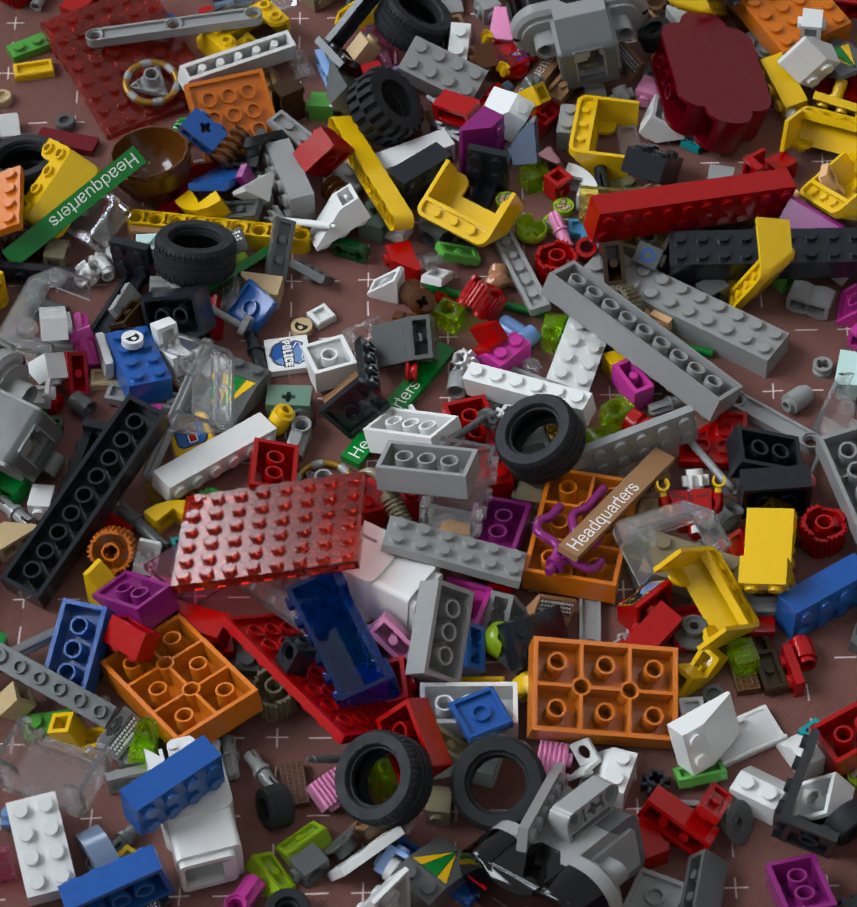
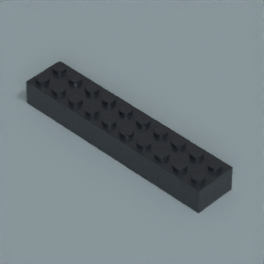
M857 227L790 229L795 256L793 261L776 279L857 278ZM756 229L669 231L670 276L679 281L740 280L759 259Z
M127 394L0 577L6 590L45 610L90 544V540L99 531L171 426L166 412Z

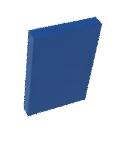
M240 167L233 169L225 168V170L214 168L189 182L188 189L189 191H227L238 184L235 177Z

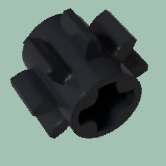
M651 768L648 774H642L640 790L646 791L647 798H649L658 784L667 791H670L671 777L665 776V770L660 771Z

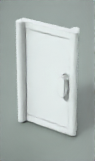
M764 704L737 716L741 733L719 759L727 768L776 746L777 743L787 739V734L782 732L771 712Z

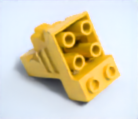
M747 508L744 556L740 555L738 584L744 592L753 593L754 596L778 595L784 591H789V588L795 586V576L792 571L795 568L793 555L796 554L794 546L797 514L795 509Z

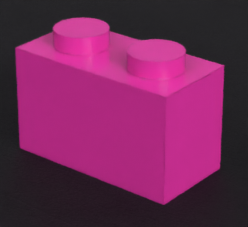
M628 359L612 364L611 383L631 409H641L653 403L654 385L640 368L634 366Z

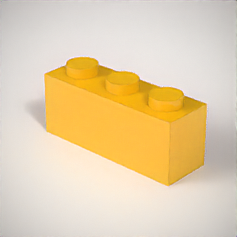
M780 52L760 59L759 63L763 68L764 79L767 81L768 91L774 100L775 109L785 118L784 114L789 109L798 111L802 107L807 106L808 99L800 84L778 64V60L783 56V53Z

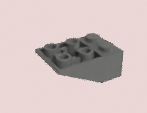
M432 315L410 316L371 326L372 343L376 347L378 369L406 366V362H409L411 365L415 362H418V364L439 362L436 318Z

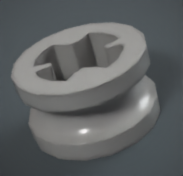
M824 356L815 358L812 366L813 375L818 378L829 377L832 373V361Z

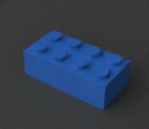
M147 326L105 333V338L114 361V374L125 397L127 394H130L148 404L173 399L172 376ZM129 330L141 332L144 338L143 346L137 350L125 349L121 344L122 334Z
M852 553L789 588V591L778 594L775 624L790 640L799 634L807 636L812 630L824 627L830 620L837 616L845 615L848 610L857 606V555Z
M63 598L45 667L95 694L101 672L100 661L104 659L108 646L102 639L112 614H116V612L106 606Z
M204 735L197 738L119 790L125 818L141 837L156 831L162 823L177 817L183 809L189 805L196 804L204 795L210 791L217 790L225 782L222 755Z
M153 844L141 847L124 857H118L109 864L100 868H94L82 876L69 879L64 884L57 886L64 907H144L164 898L166 895L175 893L167 868Z

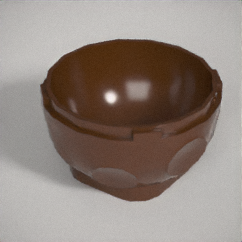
M167 126L141 127L123 135L114 143L108 163L111 164L132 146L138 150L146 160V163L118 186L136 201L156 205L171 202L183 184L186 183L193 164L191 146L187 137Z

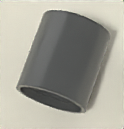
M81 391L72 393L67 402V406L83 418H90L97 409V403Z

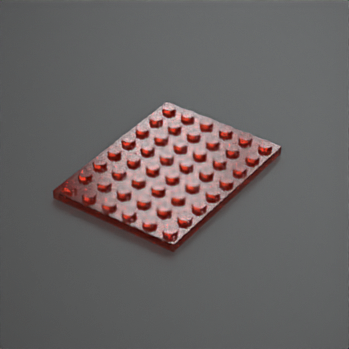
M100 0L40 22L41 30L107 141L189 110L182 87L177 96L170 102L150 107L133 102L127 97L122 86V79L127 69L141 60H162L170 63L178 72L180 65L196 60L182 36L91 48L86 42L85 34L93 28L170 18L159 0ZM92 37L91 40L98 39L99 37ZM147 68L137 70L131 78L130 85L142 77L144 70ZM160 68L167 93H169L174 84V79L166 70ZM134 91L142 98H159L158 96Z
M366 471L186 496L171 582L173 594L359 569L368 482Z

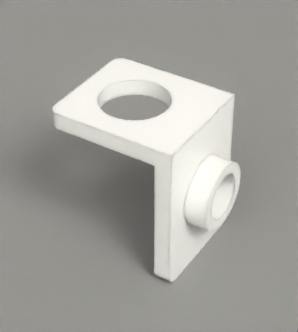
M589 737L578 740L569 746L580 768L567 777L568 781L579 777L581 779L587 778L594 773L593 768L602 762ZM581 745L589 749L590 757L585 758L580 754L579 747Z

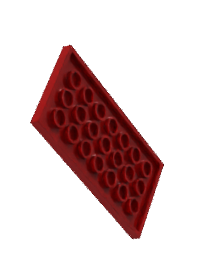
M292 612L228 616L224 618L221 625L228 631L229 635L235 638L243 646V649L250 653L257 660L258 664L265 668L272 675V678L279 682L287 690V693L294 697L302 705V708L310 713L317 720V723L332 735L334 741L346 744L365 732L378 730L375 719L389 711L390 708ZM298 635L307 637L317 650L305 675L286 674L275 660L285 637Z

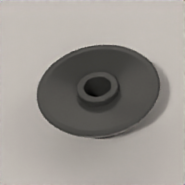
M699 615L683 617L682 626L673 634L675 641L683 648L698 650L697 646L704 642L703 629L708 626L706 620Z
M744 800L733 802L720 819L723 833L727 834L728 838L736 845L745 844L753 830V813L749 804Z
M355 825L341 833L323 851L326 857L333 853L338 860H342L354 850L358 844L352 838L356 830Z

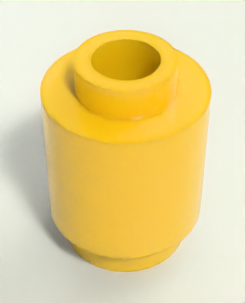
M279 403L275 406L268 420L277 428L276 436L287 431L292 420L295 418V411L291 406L284 403Z

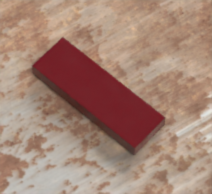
M42 127L38 135L60 140L62 144L78 154L92 157L100 144L99 137Z

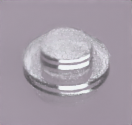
M527 358L521 362L523 370L536 375L542 371L543 366L535 358Z

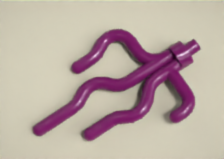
M600 485L584 505L575 507L570 511L568 516L569 534L578 526L577 518L590 512L608 490L606 485ZM562 503L555 504L548 513L540 515L534 520L532 530L535 536L553 548V553L545 562L546 569L544 572L546 575L552 576L554 573H561L567 564L585 573L598 572L605 565V559L601 557L593 564H588L582 560H579L577 563L557 551L560 541L542 530L543 524L553 521L563 511L564 505ZM603 536L589 550L598 547L603 540Z

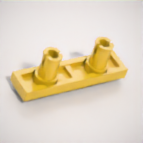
M836 79L833 90L829 95L817 91L814 92L812 99L817 107L826 110L829 107L835 109L837 113L845 115L848 113L857 117V103L842 98L848 84L847 80Z

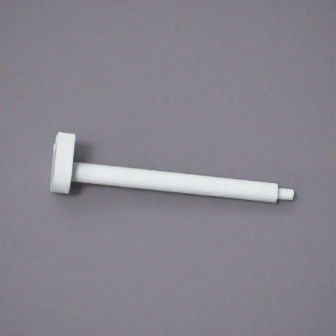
M272 205L273 210L267 211L270 215L269 217L264 216V220L268 223H273V218L278 216L296 221V226L330 230L338 227L333 222L284 217L278 205Z

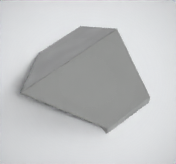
M492 589L483 626L486 630L494 622H507L522 617L526 614L527 609L515 595Z

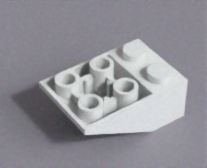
M350 183L332 194L317 218V221L333 222L338 227L332 230L313 227L310 229V238L317 252L328 248L338 238L347 236L352 229L363 226L371 218Z

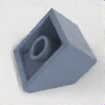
M532 116L516 135L510 147H508L510 160H512L513 165L537 164L540 159L537 156L540 153L537 116Z

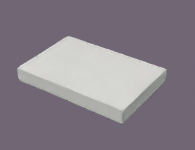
M400 826L384 832L327 872L328 878L332 882L346 876L404 835V831Z

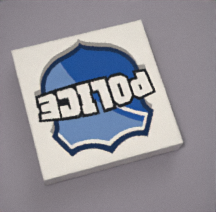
M307 334L263 340L268 370L272 371L271 377L308 372L301 345L308 344Z

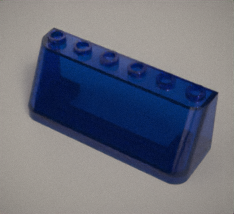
M339 565L285 588L288 596L284 598L290 612L294 610L296 616L293 618L298 629H304L306 634L303 636L307 637L317 650L314 661L317 667H323L325 671L322 672L323 679L327 686L332 685L334 691L331 694L336 705L341 704L343 708L389 701L401 696L396 675L387 658H383L354 603L348 583Z

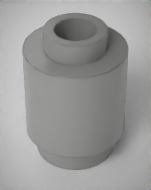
M799 385L781 397V406L784 411L794 415L812 403L814 392L808 385Z

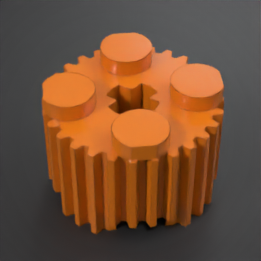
M109 525L107 528L100 529L90 540L91 543L88 545L89 549L87 550L89 555L87 557L93 563L99 558L116 575L118 572L121 573L123 570H126L134 561L137 554V547H135L137 543L134 542V535L129 529L121 528L120 525L118 527L116 525L112 527ZM111 545L117 549L115 554H111V551H108Z

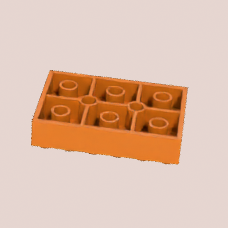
M742 0L737 5L730 6L770 56L780 52L784 55L800 40L801 29L797 28L798 16L803 15V8L824 10L823 18H827L826 30H821V41L829 43L828 41L834 38H840L843 41L850 39L852 22L833 0Z
M571 470L563 477L545 483L537 517L548 513L559 502L564 505V509L553 521L543 524L542 530L553 535L561 543L570 532L568 525L570 511L575 507L584 505L600 485L607 486V492L590 512L577 518L579 525L624 478ZM639 499L603 535L600 545L595 549L587 551L580 559L588 564H593L598 558H604L605 565L595 573H585L567 564L561 573H554L552 576L546 575L544 572L546 569L545 562L553 553V548L536 537L532 532L522 573V588L615 604Z
M180 613L153 629L161 634L151 661L134 663L126 659L127 655L117 652L100 661L107 684L141 719H145L146 724L166 744L172 739L191 736L196 740L202 735L212 743L263 710L258 689Z
M533 636L529 644L527 739L576 742L589 737L593 744L673 749L667 724L678 719V648Z

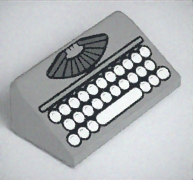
M124 706L97 739V750L118 761L146 727V724L129 708Z

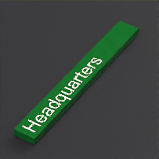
M132 146L2 250L1 253L8 261H25L143 166L146 160Z
M437 341L439 362L418 364L417 382L413 380L406 382L404 380L388 398L387 401L390 407L408 409V405H414L452 360L456 349ZM363 430L340 455L341 461L357 469H360L373 454L369 450Z

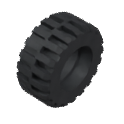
M387 66L372 67L354 80L348 88L346 100L347 104H349L348 111L352 115L353 122L359 127V131L363 132L367 139L373 140L374 144L390 148L401 144L418 132L423 123L424 114L422 112L424 109L420 103L419 95L415 92L416 89L413 85H410L409 80L403 77L399 71Z

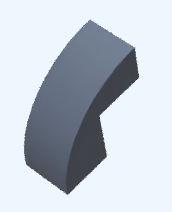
M97 824L73 835L83 858L88 857L93 869L109 864L119 857L110 839Z

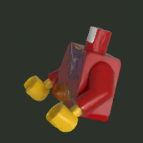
M484 29L480 34L482 43L493 41L498 64L493 70L500 84L505 81L520 82L530 71V63L539 60L537 55L519 50L514 43H503L493 38V33L488 29Z
M715 475L713 476L712 485L715 487V492H712V488L668 491L667 495L666 490L670 486L669 480L667 478L664 479V489L659 487L657 480L654 488L660 493L658 499L662 517L675 526L678 533H689L691 540H700L703 537V532H708L706 529L708 521L723 510L724 492L721 491L726 482L724 475L723 483L720 485L715 483Z

